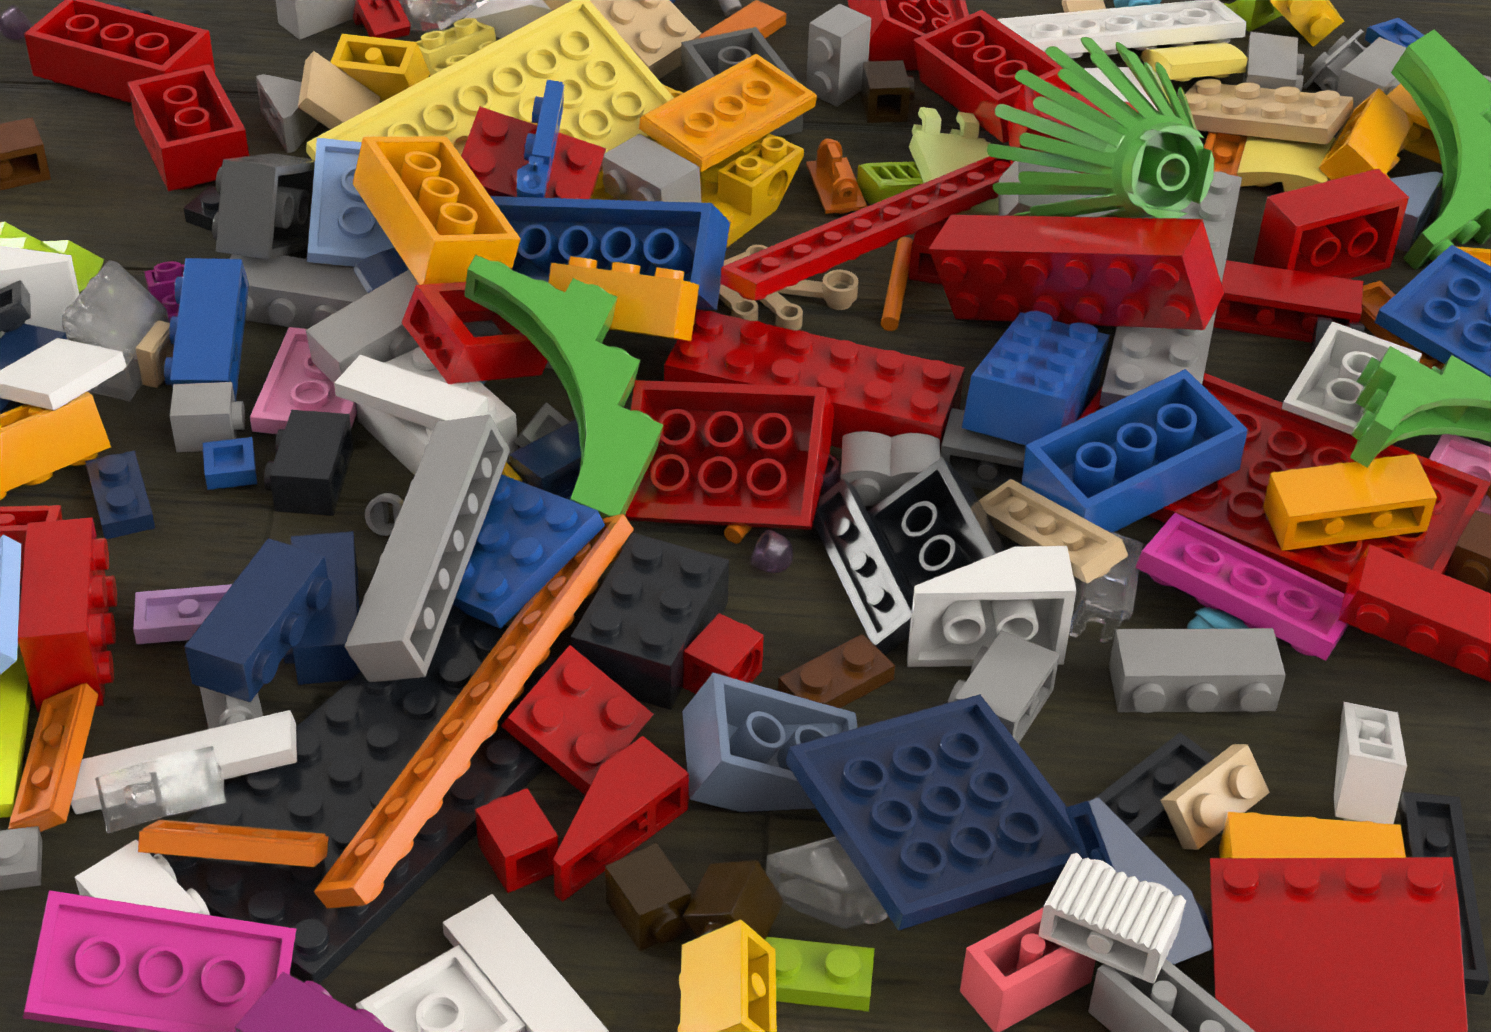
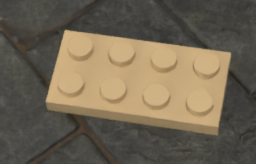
M1203 79L1197 81L1185 93L1196 129L1200 131L1328 144L1353 113V97L1340 96L1338 92L1331 90L1307 93L1300 92L1298 88L1290 86L1268 89L1260 88V85L1248 82L1228 85L1221 84V81L1217 79Z

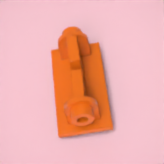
M824 139L817 149V160L807 161L806 166L825 214H844L867 207L847 157L842 158L840 143L833 139Z

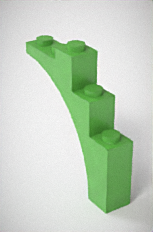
M1436 30L1430 31L1408 45L1391 71L1392 75L1409 92L1427 119L1438 145L1444 174L1442 199L1436 219L1421 233L1403 258L1414 270L1429 260L1433 262L1449 246L1454 245L1457 241L1463 245L1473 237L1481 245L1491 238V83Z
M475 255L467 269L464 296L497 313L522 332L550 362L567 391L578 424L581 451L579 477L570 500L598 510L601 518L619 514L625 515L657 450L663 424L654 421L649 415L641 411H630L623 408L634 387L640 360L630 356L621 348L602 344L613 321L617 296L607 293L597 285L586 284L574 278L566 292H563L546 281L535 280L513 271L501 262L490 261Z
M1390 346L1380 361L1373 357L1370 358L1356 381L1364 387L1355 403L1365 409L1362 412L1363 416L1351 434L1352 437L1358 439V442L1350 458L1367 468L1380 451L1399 440L1419 435L1450 434L1479 438L1491 442V377L1453 355L1450 356L1441 370L1435 366L1430 369Z

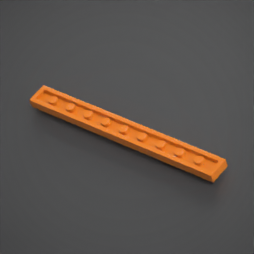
M624 514L602 518L605 526L524 605L315 889L314 893L326 908L367 905L381 893L384 887L383 881L397 861L410 852L414 845L413 839L425 822L439 811L443 804L442 798L454 781L469 769L471 765L470 759L482 742L496 731L498 727L497 721L509 704L523 693L524 683L537 666L547 659L550 654L549 648L563 630L572 624L575 618V611L583 600L596 590L599 585L598 579L608 565L619 557L622 552V545L634 530Z

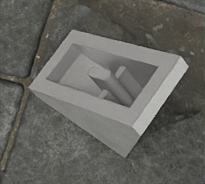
M265 74L256 76L260 110L286 152H295L319 123V121L298 108L302 82Z

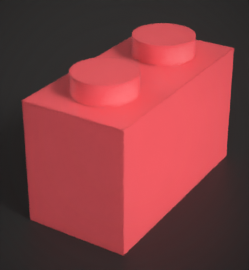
M1043 908L966 948L960 992L993 1032H1001L1092 981L1096 960L1038 936Z

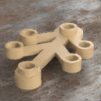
M752 245L746 249V252L724 260V266L768 247ZM833 270L824 275L823 282L802 280L794 286H789L769 294L760 301L776 314L775 324L777 327L799 330L803 322L802 308L790 303L779 293L824 298L830 308L845 310L851 307L852 303L857 299L858 278L850 271ZM720 285L719 299L731 308V317L758 321V303L756 301L744 299L738 292Z

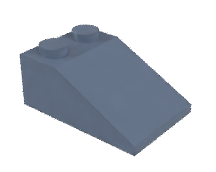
M712 673L682 711L687 772L689 773V798L737 812L816 808L786 764L789 747L858 728L856 714Z

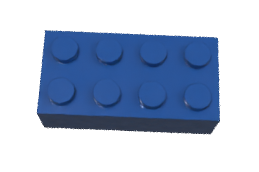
M1020 312L971 375L962 428L1027 445L1077 421L1099 386L1110 335L1098 332V329L1090 324L1072 323L1069 325L1053 321L1050 315L1043 312Z
M1184 369L1027 444L1025 447L1022 485L1104 530L1113 533L1240 470L1248 429L1191 373Z

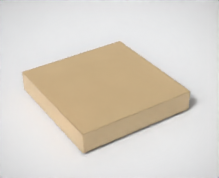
M315 51L305 60L298 108L330 130L380 103L378 95Z

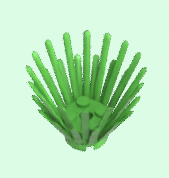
M1089 37L1081 38L1082 45L1091 54L1092 62L1137 110L1136 112L1058 47L1050 46L1045 50L1046 54L1063 68L1058 72L1059 78L1110 117L1027 70H1019L1015 74L1017 81L1045 96L1037 97L1034 100V108L1079 130L1005 104H998L995 108V115L997 117L1067 142L1023 133L1019 138L1020 144L1024 147L1040 151L989 144L987 147L988 155L994 158L1084 173L1022 171L1018 175L1020 182L994 183L993 190L999 195L1101 196L1035 205L1030 208V211L1017 213L1013 216L1071 217L1119 209L1098 217L1180 218L1188 214L1181 210L1186 208L1192 201L1200 204L1206 197L1214 176V157L1212 151L1203 147L1199 137H1204L1196 129L1187 98L1182 88L1179 87L1177 96L1167 71L1160 63L1156 62L1155 65L1157 77L1147 62L1143 66L1134 52L1129 51L1123 44L1116 42V50L1157 108L1156 110L1093 39Z

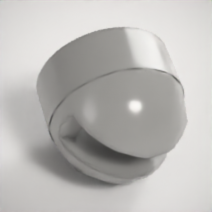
M391 493L376 496L367 505L365 510V520L369 528L379 535H391L404 500L398 495ZM387 502L393 506L394 523L387 524L389 519Z

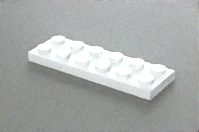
M1196 0L998 19L999 22L1045 52L1048 47L1055 46L1070 58H1078L1083 55V52H1088L1081 43L1082 37L1093 39L1107 55L1118 53L1116 42L1123 44L1126 48L1143 51L1157 49V45L1171 44L1175 47L1194 45V42L1197 41L1229 43L1231 38L1245 37L1246 21L1219 0Z

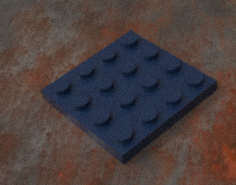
M981 694L789 747L786 764L898 931L1058 880L1071 854L1078 853L1084 859L1066 813V805Z

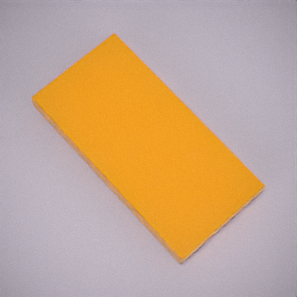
M754 54L640 117L639 129L665 148L699 166V172L701 173L814 108L817 95L758 54Z

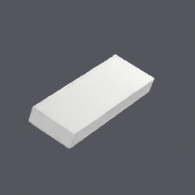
M359 355L334 382L335 395L337 397L432 429L435 428L436 423L439 421L485 415L489 410L488 397L363 355Z

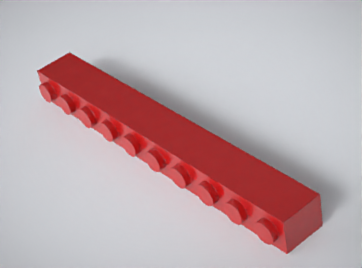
M949 218L924 227L915 233L911 249L910 280L942 284L929 248ZM1226 260L1222 279L1224 295L1217 306L1213 327L1311 343L1318 316L1331 318L1335 323L1346 325L1349 322L1359 323L1362 313L1363 281Z

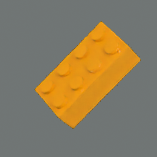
M447 136L363 137L352 184L419 285L466 282L467 269L475 255L490 261L501 262L512 270L521 238Z

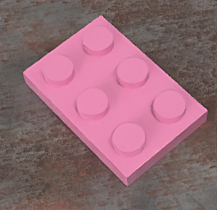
M289 327L250 415L252 432L277 434L279 429H285L291 410L349 414L352 427L357 414L356 403L337 397L335 395L334 383L312 362L306 329Z

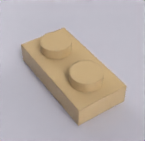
M1232 744L1161 799V803L1182 848L1198 850L1224 829L1228 812L1245 813L1270 792L1248 744Z

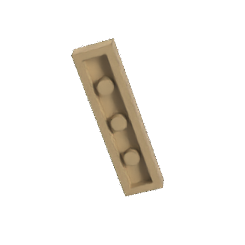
M1012 479L979 500L995 530L1023 547L1067 546L1073 576L1087 584L1094 579L1106 575L1111 567L1128 556L1121 538Z

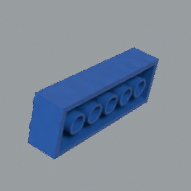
M490 196L521 238L512 267L513 271L535 280L548 282L551 263L568 265L570 256L597 260L596 269L611 270L612 262L641 266L640 274L655 276L656 268L678 270L684 272V281L699 285L696 309L717 310L721 285V267L724 266L730 221L712 203Z

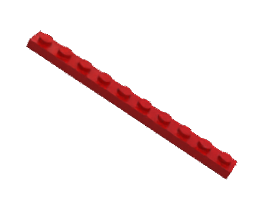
M986 157L721 267L720 284L738 292L744 299L762 300L769 294L789 286H794L799 281L818 273H824L830 268L848 260L857 259L864 253L878 247H884L894 240L914 234L931 224L942 222L945 218L950 217V215L970 210L975 205L997 198L999 194L993 190V184L999 182V178L1010 167V160Z

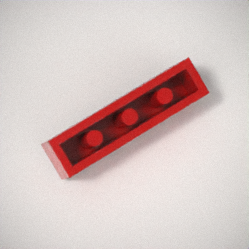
M1369 544L1349 574L1338 620L1357 627L1364 632L1406 647L1413 652L1450 665L1462 672L1491 682V594Z

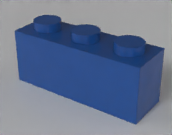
M185 258L183 277L177 276L175 281L176 303L179 304L178 316H172L170 320V341L174 345L173 357H166L164 377L166 385H172L173 387V384L232 382L236 401L249 282L242 259Z

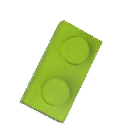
M766 937L765 941L775 948L777 1002L869 1011L875 948Z

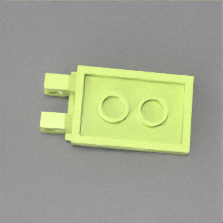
M920 107L918 115L922 119V125L914 124L909 149L924 183L989 157L987 147L991 143L986 142L985 138H978L979 122L974 114L958 112L956 120L960 124V130L952 129L950 134L940 133L941 117L937 110ZM999 196L955 215H999Z

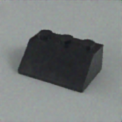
M943 457L867 511L912 600L916 585L1006 550L972 487Z

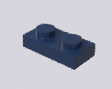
M135 450L85 461L104 538L110 539L155 529L153 514Z

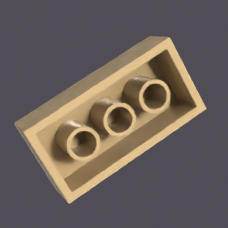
M572 0L543 1L554 11ZM590 0L657 79L662 78L681 66V42L699 39L702 34L670 0Z

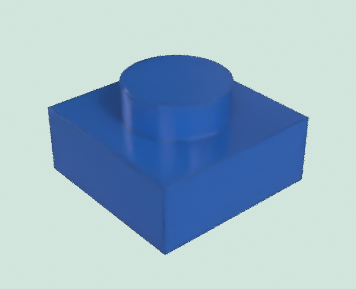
M252 437L203 443L207 490L257 484Z

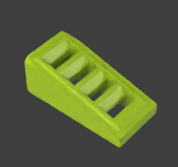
M915 162L866 163L858 166L857 183L863 197L870 205L924 183Z

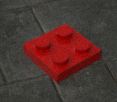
M569 645L502 724V727L586 796L600 766L606 762L613 752L629 746L653 716V713Z

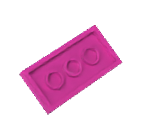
M1177 513L1172 515L1142 550L1135 567L1149 574L1155 582L1161 585L1174 586L1196 597L1197 601L1206 607L1221 609L1243 620L1245 625L1251 629L1273 628L1275 636L1290 643L1296 651L1308 656H1317L1325 661L1349 625L1338 620L1344 593Z
M49 890L23 1019L115 1032H235V1026L279 975L282 972L290 974L296 929Z

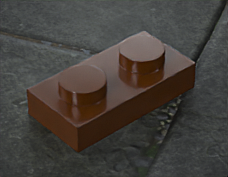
M861 634L778 678V691L836 708H842L894 680L895 665L868 638Z

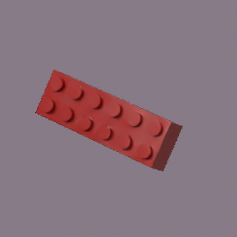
M950 215L929 248L955 319L1014 321L1020 312L1039 311L1050 315L1053 321L1065 324L1086 323L1101 326L1205 330L1224 295L1203 219Z
M696 309L691 341L677 340L664 364V381L826 387L835 410L831 446L842 448L843 436L853 432H876L889 437L906 433H921L940 439L941 454V446L951 409L960 410L965 367L947 364L939 360H929L901 354L893 350H883L855 344L847 340L814 335L801 330L768 325L760 321H750L722 315L714 311Z

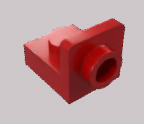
M399 0L355 1L352 18L356 25H364L369 37L395 39L409 35L411 24Z

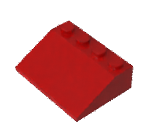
M847 0L850 9L871 18L868 62L903 60L906 70H918L914 39L969 15L965 0Z
M635 380L630 411H641L649 415L654 421L663 424L657 450L625 514L627 520L811 530L830 455L835 411L826 387Z
M1452 857L1210 858V902L1215 999L1255 1032H1468L1460 912Z

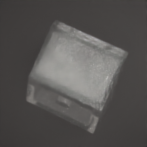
M110 260L95 277L90 279L87 287L77 299L65 309L62 315V327L66 332L67 340L122 351L127 367L88 392L130 401L142 385L135 348L158 320L169 323L167 309L118 262Z

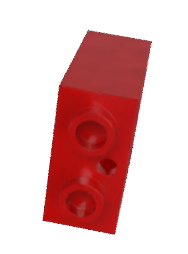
M466 282L421 284L415 286L401 323L448 384L542 375L548 360L522 332L500 315L464 296ZM492 320L503 335L474 337L463 323Z

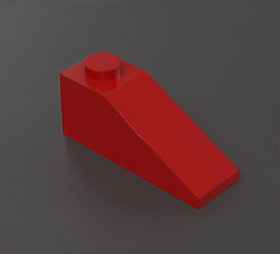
M644 736L625 749L621 748L613 752L606 762L600 766L553 858L555 896L562 902L604 872L606 865L622 859L688 810L689 773Z

